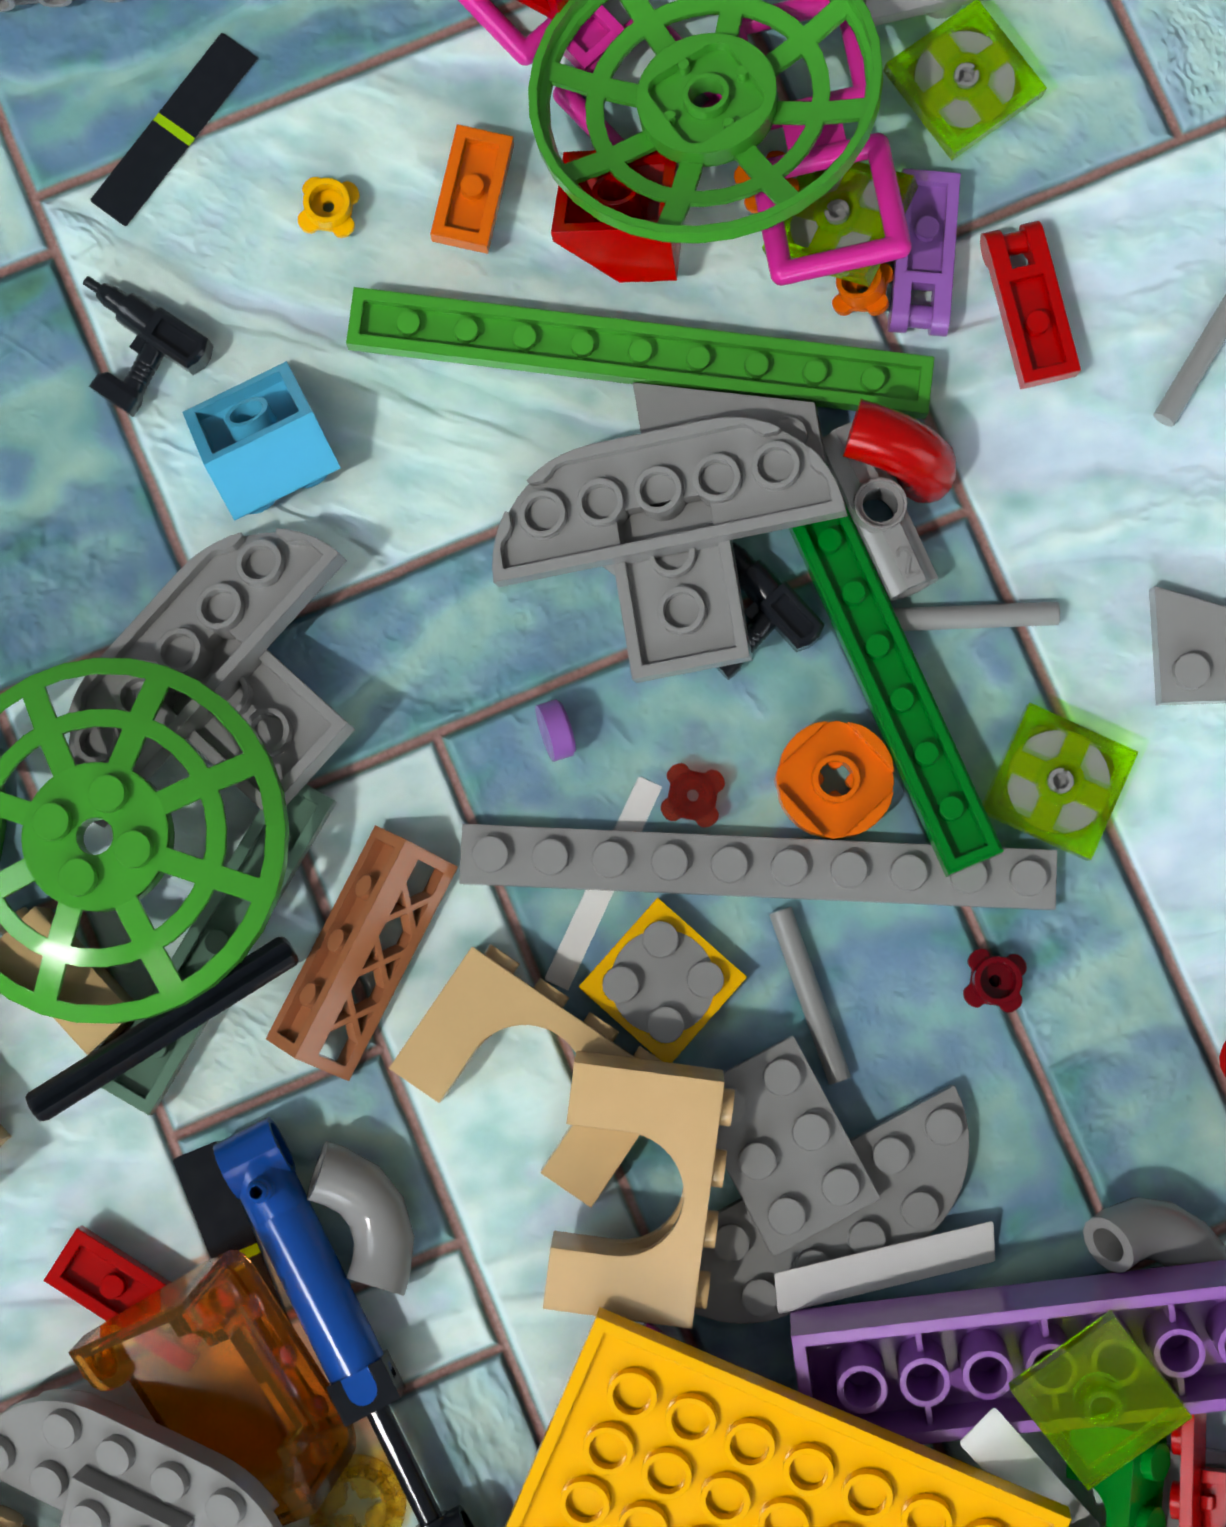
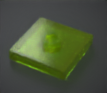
M1112 1310L1105 1313L1008 1383L1012 1394L1088 1491L1193 1418L1189 1409Z

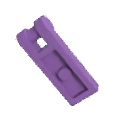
M902 169L899 189L912 248L907 257L893 261L894 279L892 280L891 301L888 313V332L906 333L907 328L928 329V335L946 337L948 334L951 316L961 173ZM911 290L932 291L931 305L910 304Z

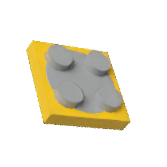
M657 897L578 987L653 1055L663 1062L672 1063L744 982L747 976Z

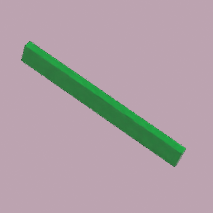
M846 507L847 517L789 528L941 868L945 876L949 877L1002 854L1004 850Z

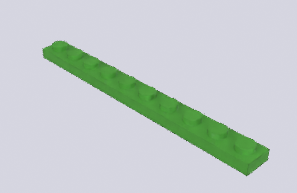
M359 287L353 288L346 340L348 350L625 384L642 383L815 402L817 407L856 411L860 399H864L902 412L916 419H926L929 413L934 367L933 356Z

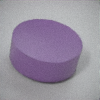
M554 699L536 705L535 712L539 730L550 759L555 762L574 756V752H576L574 734L563 704Z

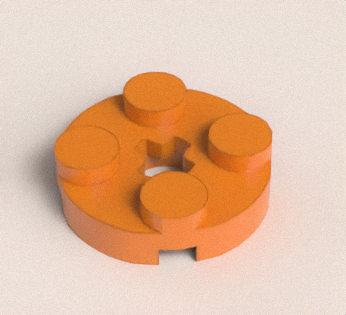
M824 721L811 724L798 732L789 741L780 755L774 777L779 803L787 817L808 834L827 840L856 836L875 825L884 816L891 804L894 786L893 760L882 740L871 730L860 724L840 721ZM828 765L831 769L836 770L844 766L850 774L844 781L849 788L846 794L841 795L836 790L829 794L823 791L820 786L824 781V777L820 772L822 767Z

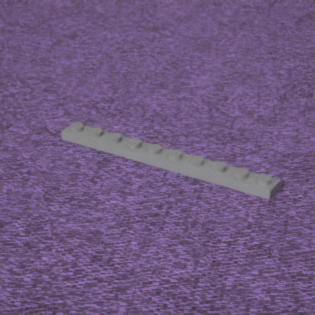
M462 824L459 883L464 885L1056 910L1057 850L1003 848L1004 852L946 877L931 844Z

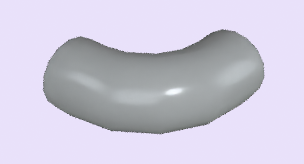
M326 1141L313 1170L307 1200L336 1211L350 1226L354 1249L347 1279L404 1296L410 1279L415 1237L404 1197L379 1165L342 1145Z
M1141 1197L1130 1198L1102 1209L1085 1223L1083 1229L1084 1241L1091 1255L1103 1267L1116 1273L1126 1272L1136 1263L1145 1259L1154 1260L1164 1267L1226 1260V1246L1207 1223L1171 1201Z

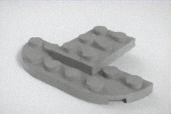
M742 417L707 419L579 447L561 454L538 469L526 480L529 484L517 497L509 512H504L500 521L493 548V583L498 587L613 564L632 680L640 683L753 661L732 540L847 517L848 514L835 478L828 466L811 447L809 448L797 438L782 431L780 427L768 422Z
M276 528V532L260 533L249 536L237 533L213 543L191 558L100 658H132L167 666L200 681L230 702L254 728L272 757L284 790L287 806L355 729L268 651L267 648L347 560L325 542L305 533L289 529ZM94 674L85 676L76 691L68 713L88 709H118L130 712L145 679L129 675ZM169 688L155 721L166 725L182 738L187 739L213 765L243 754L234 736L210 711L186 694ZM92 727L71 731L69 748L76 764L90 762L108 763L122 729ZM146 738L133 771L148 780L172 753L154 740ZM255 776L234 784L263 811L261 793ZM105 820L94 822L103 828L108 825Z
M791 1035L724 1071V1088L735 1089L731 1126L719 1125L716 1149L727 1150L725 1168L741 1198L718 1210L714 1249L703 1247L700 1270L711 1272L706 1310L695 1308L694 1313L708 1319L737 1324L760 1323L789 1315L790 1312L778 1313L775 1273L929 1236L953 1207L962 1188L968 1166L969 1129L965 1110L955 1085L950 1084L849 1139L794 1036Z
M70 1389L47 1390L37 1397L23 1400L17 1404L15 1402L0 1414V1481L63 1511L59 1527H283L274 1513V1510L279 1506L278 1502L263 1484L242 1466L202 1444L98 1395Z

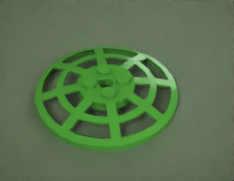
M569 0L559 13L557 12L546 28L533 59L528 86L529 118L540 155L554 181L575 204L599 221L630 235L661 242L699 244L736 239L768 229L806 209L826 194L852 167L870 137L880 110L883 87L880 38L871 13L863 0H829L830 3L804 26L796 18L779 7L762 0H677L655 10L648 0H620L633 23L626 27L607 47L593 73L561 64L560 62L566 48L580 27L601 5L609 0ZM719 15L715 33L697 34L675 41L666 28L673 23L693 17ZM748 18L765 24L785 36L787 40L765 56L756 46L739 38L742 19ZM846 20L855 34L863 57L866 82L864 98L830 101L829 70L818 44ZM646 40L656 56L645 68L639 83L612 79L624 58L639 43ZM803 58L812 79V102L778 101L776 76ZM553 86L587 96L585 103L586 124L596 153L565 164L562 161L551 129L550 99ZM705 92L722 96L721 100L711 107L702 108L693 104L694 99ZM605 101L637 108L643 131L612 145L605 127ZM858 122L855 133L843 153L819 178L800 192L784 178L809 154L821 135L824 125ZM773 125H805L794 146L774 165L757 148ZM654 151H658L667 159L679 163V167L671 188L644 178L627 164ZM735 160L751 178L743 183L722 189L696 191L704 167L718 166ZM611 172L618 181L634 192L654 201L665 203V206L657 223L633 218L601 204L588 195L578 183ZM761 191L775 204V206L765 211L729 222L698 226L683 225L690 207L729 204L749 198Z
M91 658L63 663L31 675L0 694V714L23 698L34 728L23 735L0 758V818L23 825L21 843L24 856L22 860L0 871V924L21 944L31 951L42 955L34 992L16 984L0 972V993L7 999L41 1015L75 1023L119 1024L153 1018L184 1006L216 986L243 961L265 930L279 899L288 863L289 821L284 790L272 757L254 728L230 702L200 681L167 666L132 658ZM94 674L129 675L145 679L130 712L118 709H88L57 717L46 686L62 680ZM169 688L186 694L210 711L234 736L243 754L208 768L203 758L184 738L166 725L155 721ZM92 727L122 729L108 763L90 762L77 765L64 734L71 731ZM146 738L154 740L171 752L185 767L190 776L158 791L150 781L134 772L133 769ZM41 746L53 777L40 788L32 801L1 792L4 784L16 767L35 749ZM255 776L261 793L266 825L264 861L259 878L223 866L227 850L228 827L220 790ZM200 799L204 807L207 828L206 850L203 859L174 850L175 831L171 815L172 812ZM105 820L113 831L112 843L105 852L93 855L85 847V831L93 822ZM165 873L195 883L180 908L166 922L154 929L140 900L156 887ZM36 882L48 896L57 901L58 905L48 937L41 935L26 924L9 906L5 898ZM215 890L250 901L251 903L242 922L224 947L200 970L182 980L165 947L179 938L197 920L209 903ZM116 910L131 942L107 948H79L73 946L83 911L109 912ZM141 959L159 990V993L140 1000L112 1005L74 1004L59 1000L67 964L77 967L105 968L128 964Z

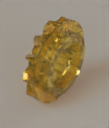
M353 1454L338 1458L328 1464L313 1483L308 1496L309 1525L312 1527H362L361 1522L357 1523L353 1514L334 1516L339 1508H342L348 1500L347 1491L349 1487L347 1482H350L352 1491L356 1490L357 1496L360 1499L370 1497L372 1500L381 1497V1499L375 1501L374 1505L367 1509L364 1527L402 1526L406 1514V1496L393 1469L376 1457Z

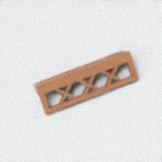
M375 825L278 1013L266 1040L297 1060L349 1081L458 866ZM419 860L435 868L424 890L410 897L407 881L417 861ZM400 917L403 931L397 943L382 950L379 936L385 924ZM373 971L375 986L369 998L354 1004L351 990L358 977ZM345 1025L348 1039L337 1061L319 1054L329 1033Z

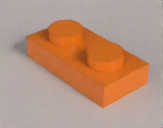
M457 124L430 233L432 242L485 254L489 253L513 153V136Z

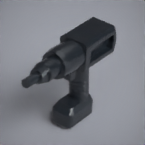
M90 276L84 279L83 285L95 292L96 298L100 303L116 314V320L137 335L129 347L138 355L124 381H121L109 372L98 373L89 385L94 392L131 417H134L142 405L143 395L164 356L192 375L207 366L213 351V344L208 338L162 307H156L135 293L128 295L118 287L107 283L100 284Z
M734 542L733 549L740 588L753 601L744 610L745 616L750 620L747 623L751 653L758 648L774 629L795 652L813 646L825 624L786 581L782 582L762 560L755 561L744 548ZM743 663L717 667V669L727 680H730L740 671Z

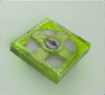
M979 0L973 1L889 60L883 70L951 161L1043 97L1047 89Z
M862 162L853 163L852 167L826 194L800 213L784 220L791 259L885 238L870 164ZM826 170L797 176L796 179L800 186L799 192L819 178ZM896 171L903 208L906 213L918 189V185L914 175ZM763 244L762 249L766 255L765 246ZM881 264L829 276L870 287Z
M1028 703L1023 710L983 800V807L991 818L1085 861L1092 860L1138 755V751L1037 705Z

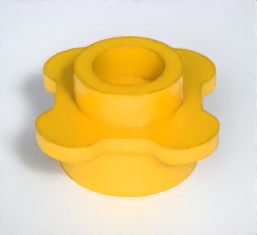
M312 177L308 179L302 187L304 210L298 215L300 228L308 234L321 230L333 232L338 238H346L351 235L355 229V223L351 218L353 205L360 198L356 185L349 181L341 183L332 178ZM332 203L334 209L331 212L324 211L323 207L325 204Z

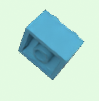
M287 361L182 412L201 460L234 521L247 514L261 513L270 508L276 500L300 488L316 486L324 481L328 474L341 469Z

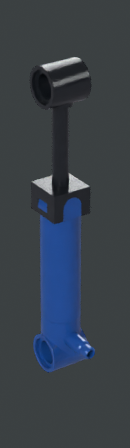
M267 1117L214 1144L213 1151L219 1169L233 1194L238 1199H241L329 1380L326 1389L344 1426L347 1427L367 1416L419 1523L416 1527H474L461 1505L448 1511H440L389 1406V1404L401 1399L406 1386L388 1349L382 1350L310 1201L307 1200L305 1190L295 1172L296 1168L291 1152L275 1122L270 1117Z

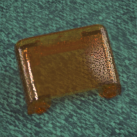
M228 1250L212 1257L83 1335L68 1352L82 1376L92 1387L100 1391H111L129 1380L156 1423L226 1456L250 1472L278 1502L279 1506L274 1510V1513L282 1526L317 1513L355 1452L356 1433L354 1425L344 1426L326 1389L329 1384L254 1264L245 1254L238 1250Z

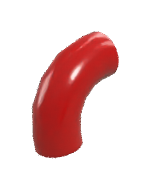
M860 399L847 438L843 457L876 467L895 476L898 484L906 493V497L915 502L932 503L943 498L950 491L956 480V457L950 444L932 427L883 405Z

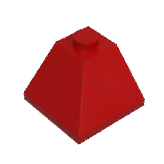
M596 151L563 152L562 161L565 164L594 154ZM654 151L627 164L644 178L671 188L679 167V163L667 159L658 151ZM611 172L578 183L588 195L601 204L633 218L657 223L665 206V203L654 201L634 192L618 181ZM558 185L551 229L553 242L619 283L677 281L681 243L661 242L630 235L605 224L575 204Z

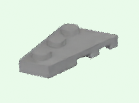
M633 383L641 433L721 417L751 418L780 427L782 431L797 438L809 448L811 447L827 465L818 409L815 402Z
M1154 586L1149 590L1156 706L1226 703V607Z

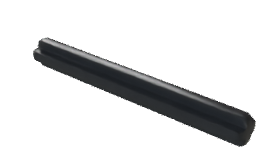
M276 937L246 956L216 986L188 1004L153 1018L145 1019L27 1093L25 1099L32 1114L39 1121L50 1120L293 968L299 960L292 945L285 937Z

